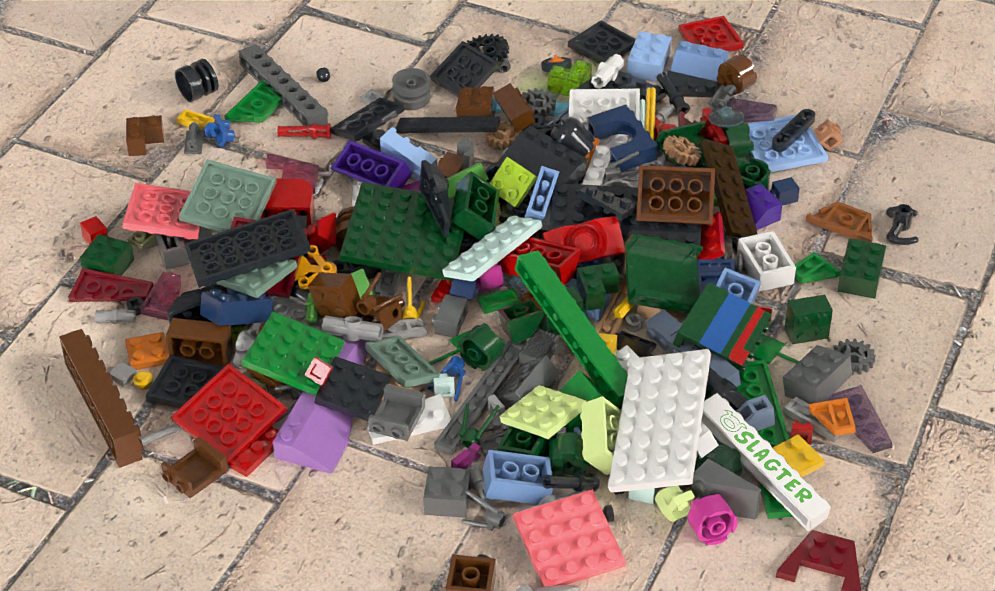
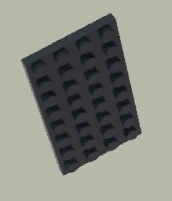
M556 183L553 190L549 231L563 226L577 225L594 219L617 215L614 213L607 214L603 212V207L593 206L578 197L579 190L588 185ZM592 185L600 191L611 192L616 197L629 199L632 201L631 203L637 205L638 187ZM637 208L636 212L619 221L624 246L632 234H641L642 236L658 237L664 240H675L680 243L700 246L701 224L636 221Z

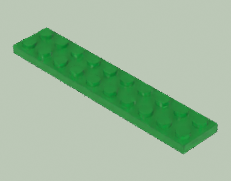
M766 360L749 361L746 370L739 372L741 384L737 388L749 400L766 395L774 408L775 425L759 430L757 433L763 440L768 441L773 448L789 439ZM757 480L758 486L761 489L760 493L767 518L794 517Z

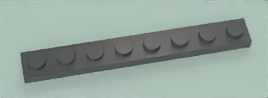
M510 340L503 348L502 355L488 368L434 442V449L453 456L461 444L462 437L458 434L462 427L466 403H469L466 430H468L470 427L473 428L488 407V397L498 393L518 365L519 352L524 345L513 343Z

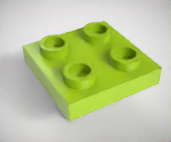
M506 157L489 184L500 190L499 196L518 208L538 177Z

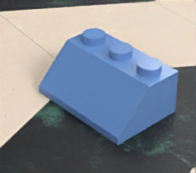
M680 41L675 51L670 71L717 82L718 68L720 64L729 60V51Z

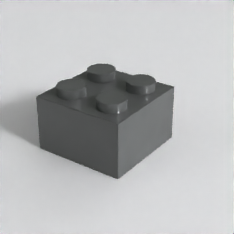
M429 466L423 497L424 515L466 518L469 496L466 494V491L471 489V469Z

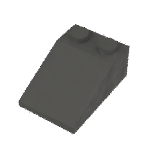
M707 459L694 472L692 493L695 498L693 500L720 494L736 517L753 520L757 518L760 488L710 459Z

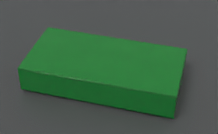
M514 288L478 297V303L484 314L498 311V309L520 302Z

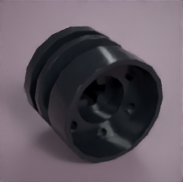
M199 59L197 62L191 63L190 66L185 65L175 70L177 87L188 102L196 101L202 98L203 95L207 96L218 90L219 84L216 73L206 59Z

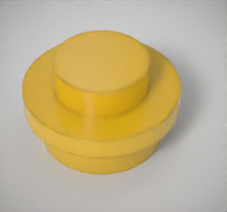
M141 371L133 377V383L138 389H148L152 385L153 376L149 372Z

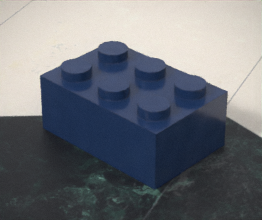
M227 288V291L210 289V292H202L200 315L219 326L262 323L263 321L266 322L272 313L273 299L267 297L265 293L255 298Z

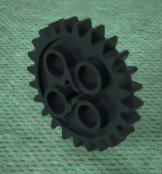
M493 33L490 36L485 34L484 37L479 35L478 38L472 37V41H466L467 44L480 52V47L483 46V53L497 62H504L503 58H507V54H509L508 42L503 36L500 37L499 34L496 36Z

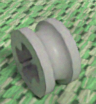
M630 313L626 316L625 327L628 331L638 332L642 329L643 318L640 314Z

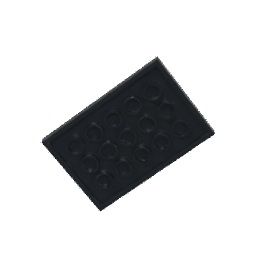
M294 209L184 244L199 288L311 252L310 244Z

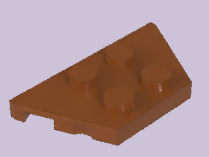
M837 201L828 207L819 209V213L815 215L809 213L806 216V222L848 238L867 242L873 241L871 213Z

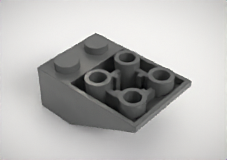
M200 229L198 239L213 235L212 231ZM156 234L157 246L165 268L170 269L191 264L184 244L198 239Z

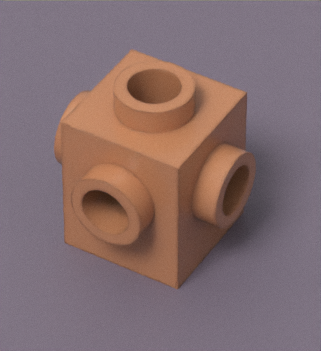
M827 119L814 129L819 143L829 151L843 142L840 132L842 130L836 122L832 123Z

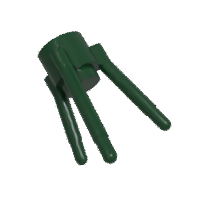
M466 403L462 427L458 434L462 437L460 442L464 447L469 448L474 442L478 443L481 435L499 410V405H496L478 431L472 427L466 430L469 413V403Z

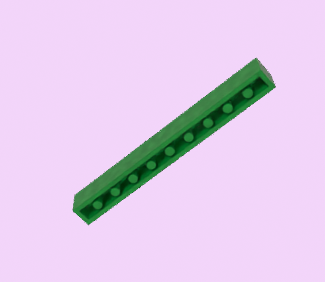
M534 251L519 255L515 265L517 274L596 386L617 408H622L628 377L626 370L622 368L616 356L612 354L606 342L599 336L595 327L589 322L585 313L581 311L575 299L571 297L565 285L561 283L541 253Z

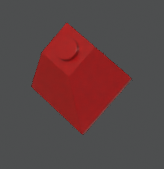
M335 213L317 220L306 228L308 229L307 240L310 246H317L319 254L336 244Z

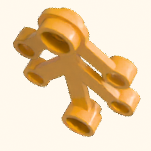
M315 245L310 246L311 251L315 252H307L309 258H313L318 265H311L304 256L300 260L295 281L298 280L301 289H308V285L319 272L337 273L336 265L332 262H325ZM308 273H315L309 278L305 276Z

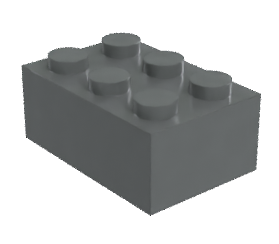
M816 345L782 377L785 396L792 399L798 397L808 404L826 401L852 376L851 358L849 355Z

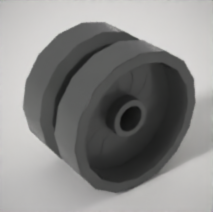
M407 68L394 74L392 78L394 102L403 104L406 110L420 109L430 102V77L425 71L417 68Z

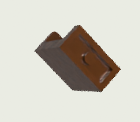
M200 436L193 440L194 450L170 466L165 461L161 463L163 479L167 483L173 484L181 494L184 493L189 498H192L228 472L227 457Z

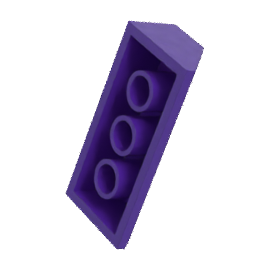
M350 140L330 168L332 171L360 182L394 188H403L412 175L405 161Z

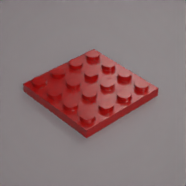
M227 364L175 412L171 419L193 438L196 439L200 436L227 457V464L230 466V462L263 435L287 412V408L231 364Z

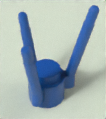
M453 356L440 373H447L452 377L459 376L454 396L455 402L458 400L463 376L466 373L463 369L465 362L458 356ZM431 382L427 387L428 390L434 386V382Z

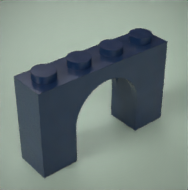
M626 104L587 117L588 131L593 138L600 140L617 134L628 135L633 138L627 143L609 148L611 163L636 151L639 152L638 155L616 166L620 167L621 172L657 160V152L659 151L657 142L651 139L650 133L643 128L642 122L638 121L634 111L630 110Z

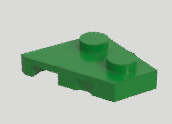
M813 252L795 264L794 279L804 284L840 277L841 270Z

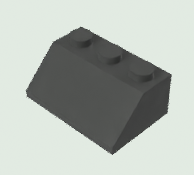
M547 355L522 364L496 394V397L505 406V410H508L538 385L546 388L552 387L556 383L555 379L560 372Z

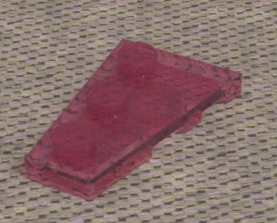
M163 271L140 306V314L169 321L167 311L175 299L179 297L181 275Z

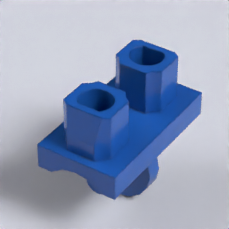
M214 114V123H208L204 128V133L207 137H214L219 147H224L225 142L234 141L235 132L234 130H229V120H222L219 114Z

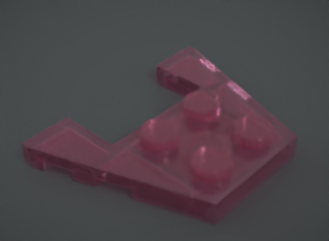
M271 153L267 154L266 169H283L282 178L306 180L312 185L313 194H316L319 165Z

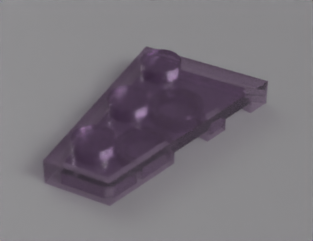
M730 98L723 117L727 119V117H733L734 114L736 116L734 112L736 109L744 115V119L739 123L774 121L778 110L775 104Z

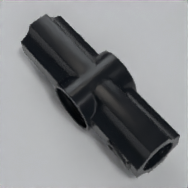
M709 366L706 388L711 391L712 395L718 393L728 401L735 411L749 400L738 391V388L725 377L722 378Z

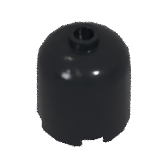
M567 117L555 121L550 132V137L554 141L565 145L583 157L591 152L594 148L593 142H595V139L578 119Z

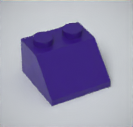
M761 183L745 190L757 230L781 220L782 203Z

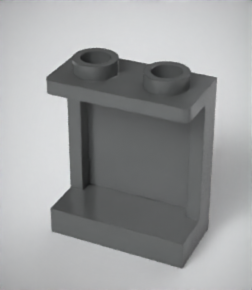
M386 384L384 399L376 414L370 415L368 418L369 431L408 441L425 409V393Z

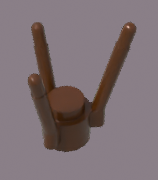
M380 272L377 273L366 292L361 296L362 299L357 303V309L363 315H368L371 311L375 313L380 308L403 296L400 293L376 305L377 301L374 295L369 294L380 278Z

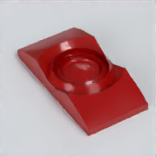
M616 216L594 219L577 225L563 226L543 233L545 241L581 249L577 264L625 253L621 229Z

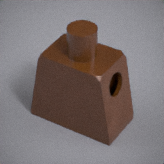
M379 296L375 298L377 301L376 305L390 298L386 296ZM399 298L380 308L375 313L371 311L368 315H363L358 311L357 316L365 322L382 324L384 332L402 319L401 308L405 306V302L402 298Z

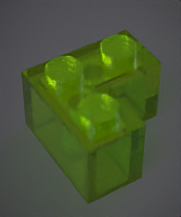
M576 60L570 69L554 65L548 73L547 91L570 97V89H575L592 78V64Z

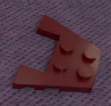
M812 530L776 572V578L795 582L800 566L845 577L841 591H861L855 541Z

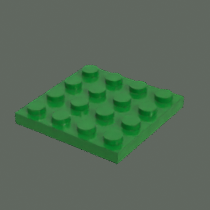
M272 312L244 357L241 366L316 396L321 385L305 376L306 371L315 357L331 365L334 357H339L346 341Z

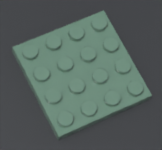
M206 159L179 214V221L223 232L231 228L234 216L259 220L277 183L276 178Z

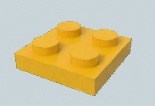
M799 435L772 448L777 454L784 457L786 463L792 469L798 471L801 478L823 467L825 460Z

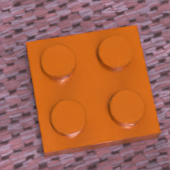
M164 332L125 339L130 366L136 370L164 365L169 357Z

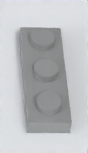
M795 397L784 407V414L794 420H799L801 424H806L809 421L810 425H813V431L832 442H835L841 436H835L809 412L808 403L800 398Z

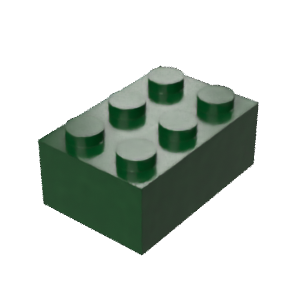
M470 171L457 183L451 221L470 235L481 240L494 229L500 190Z
M849 238L837 292L875 299L886 245Z

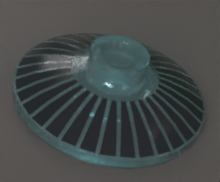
M723 107L712 111L709 114V121L719 127H733L743 123L744 114L731 107Z

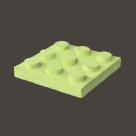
M538 385L501 414L500 420L503 424L549 439L582 412L581 404L585 403L586 400Z

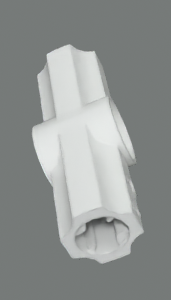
M615 54L606 62L599 64L598 70L591 81L595 88L601 89L610 80L615 81L618 71L624 64L621 55Z

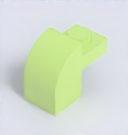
M669 486L660 490L654 500L664 516L669 521L674 522L688 516L691 508L690 503L695 496L691 490L683 493L679 486Z

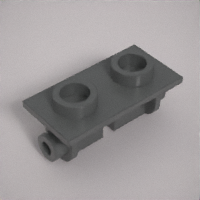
M722 84L708 103L713 110L721 109V111H716L719 112L718 115L723 113L734 97L733 94L736 92L735 85L730 84L725 87Z
M192 122L189 125V131H186L184 154L202 153L204 130H200L196 122Z

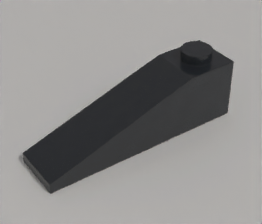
M422 160L419 190L443 236L448 237L450 223L448 179L444 177L438 168L428 161Z

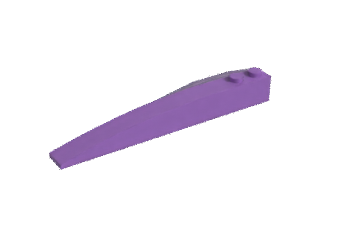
M341 336L340 339L346 342L339 358L364 366L367 357L365 345L366 342L370 341L363 339L348 341L343 338L344 336ZM303 391L273 441L275 459L332 474L348 446L353 416L314 403L316 396Z

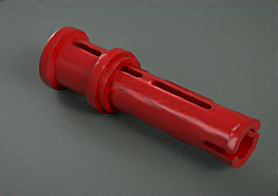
M313 123L311 126H278L277 134L278 137L311 136L313 139L317 137L331 139V124L316 125V123Z

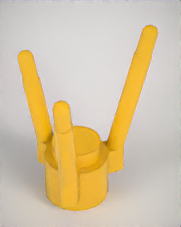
M410 276L407 278V306L402 311L403 317L401 320L420 319L425 301L421 302L418 312L412 306V283Z

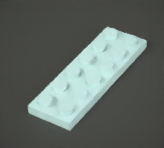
M518 216L507 218L494 231L485 235L481 241L475 243L468 251L463 252L455 261L450 262L442 270L444 277L475 281L542 228L541 220L520 218Z

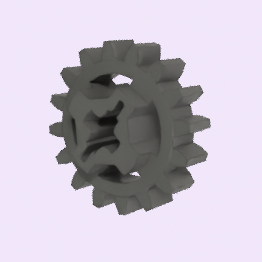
M534 88V91L528 89V93L522 92V97L524 96L528 106H531L535 115L539 114V116L547 117V113L552 114V110H555L556 98H554V94H550L549 90L544 92L543 88L540 91Z
M855 338L853 341L846 339L845 343L839 341L838 345H834V351L850 356L852 375L854 372H857L859 375H861L862 371L867 373L869 368H873L875 363V350L870 349V344L864 345L863 340L857 342Z

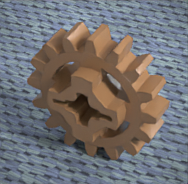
M507 122L500 123L497 132H485V143H488L489 147L493 146V149L500 148V150L509 148L515 137L522 130L517 133L512 124H507Z
M675 135L673 137L668 136L663 143V149L666 150L665 153L679 164L685 165L687 163L689 166H695L701 158V152L698 151L699 148L694 143H690L687 138L680 136L677 138Z

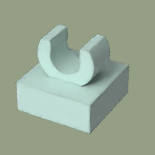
M442 373L439 375V378H433L434 396L441 393L442 398L455 396L454 377H447V373Z

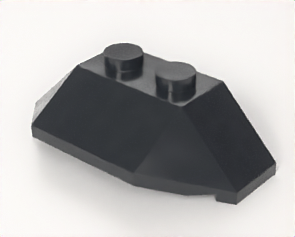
M212 284L177 297L167 311L169 324L172 318L212 322L200 315L202 292H210V289L227 291V287Z

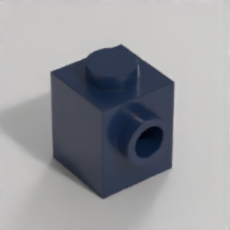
M790 177L773 181L770 192L783 206L798 202L800 188L794 179Z
M453 278L449 295L467 298L468 301H472V297H477L479 286H476L477 280L468 281Z

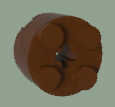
M736 55L720 64L716 79L720 85L723 84L725 87L730 84L735 85L736 92L733 95H736L756 82L757 73H754L752 69L754 65L749 58L744 55Z

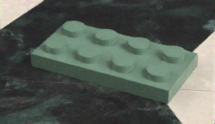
M401 336L382 339L380 342H366L365 350L404 388L434 382L433 378H439L440 374Z

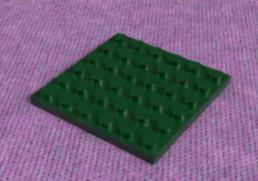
M362 182L340 252L339 261L453 281V278L444 277L442 270L450 262L458 258L465 231L451 221L454 198L448 197L450 223L448 237H444L421 192Z

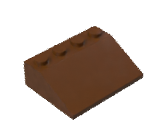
M639 165L636 221L713 225L715 169Z

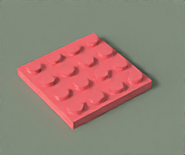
M135 183L122 229L143 231L150 234H163L170 237L198 239L201 226L179 221V214L191 191Z
M593 489L513 513V520L542 586L568 585L625 567V559Z

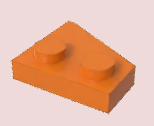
M848 398L808 404L809 412L835 436L856 433Z

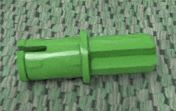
M310 292L305 304V320L308 324L316 322L318 315Z

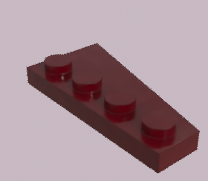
M82 268L68 299L69 302L127 301L132 297H139L143 301H148L154 284L152 281Z

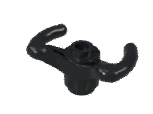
M907 204L889 207L886 210V215L892 218L893 226L886 235L887 240L900 245L918 243L919 239L916 236L910 238L897 237L901 231L910 229L912 217H916L918 212Z

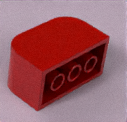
M276 178L277 183L260 219L294 209L297 216H307L308 226L315 223L312 185L303 179Z

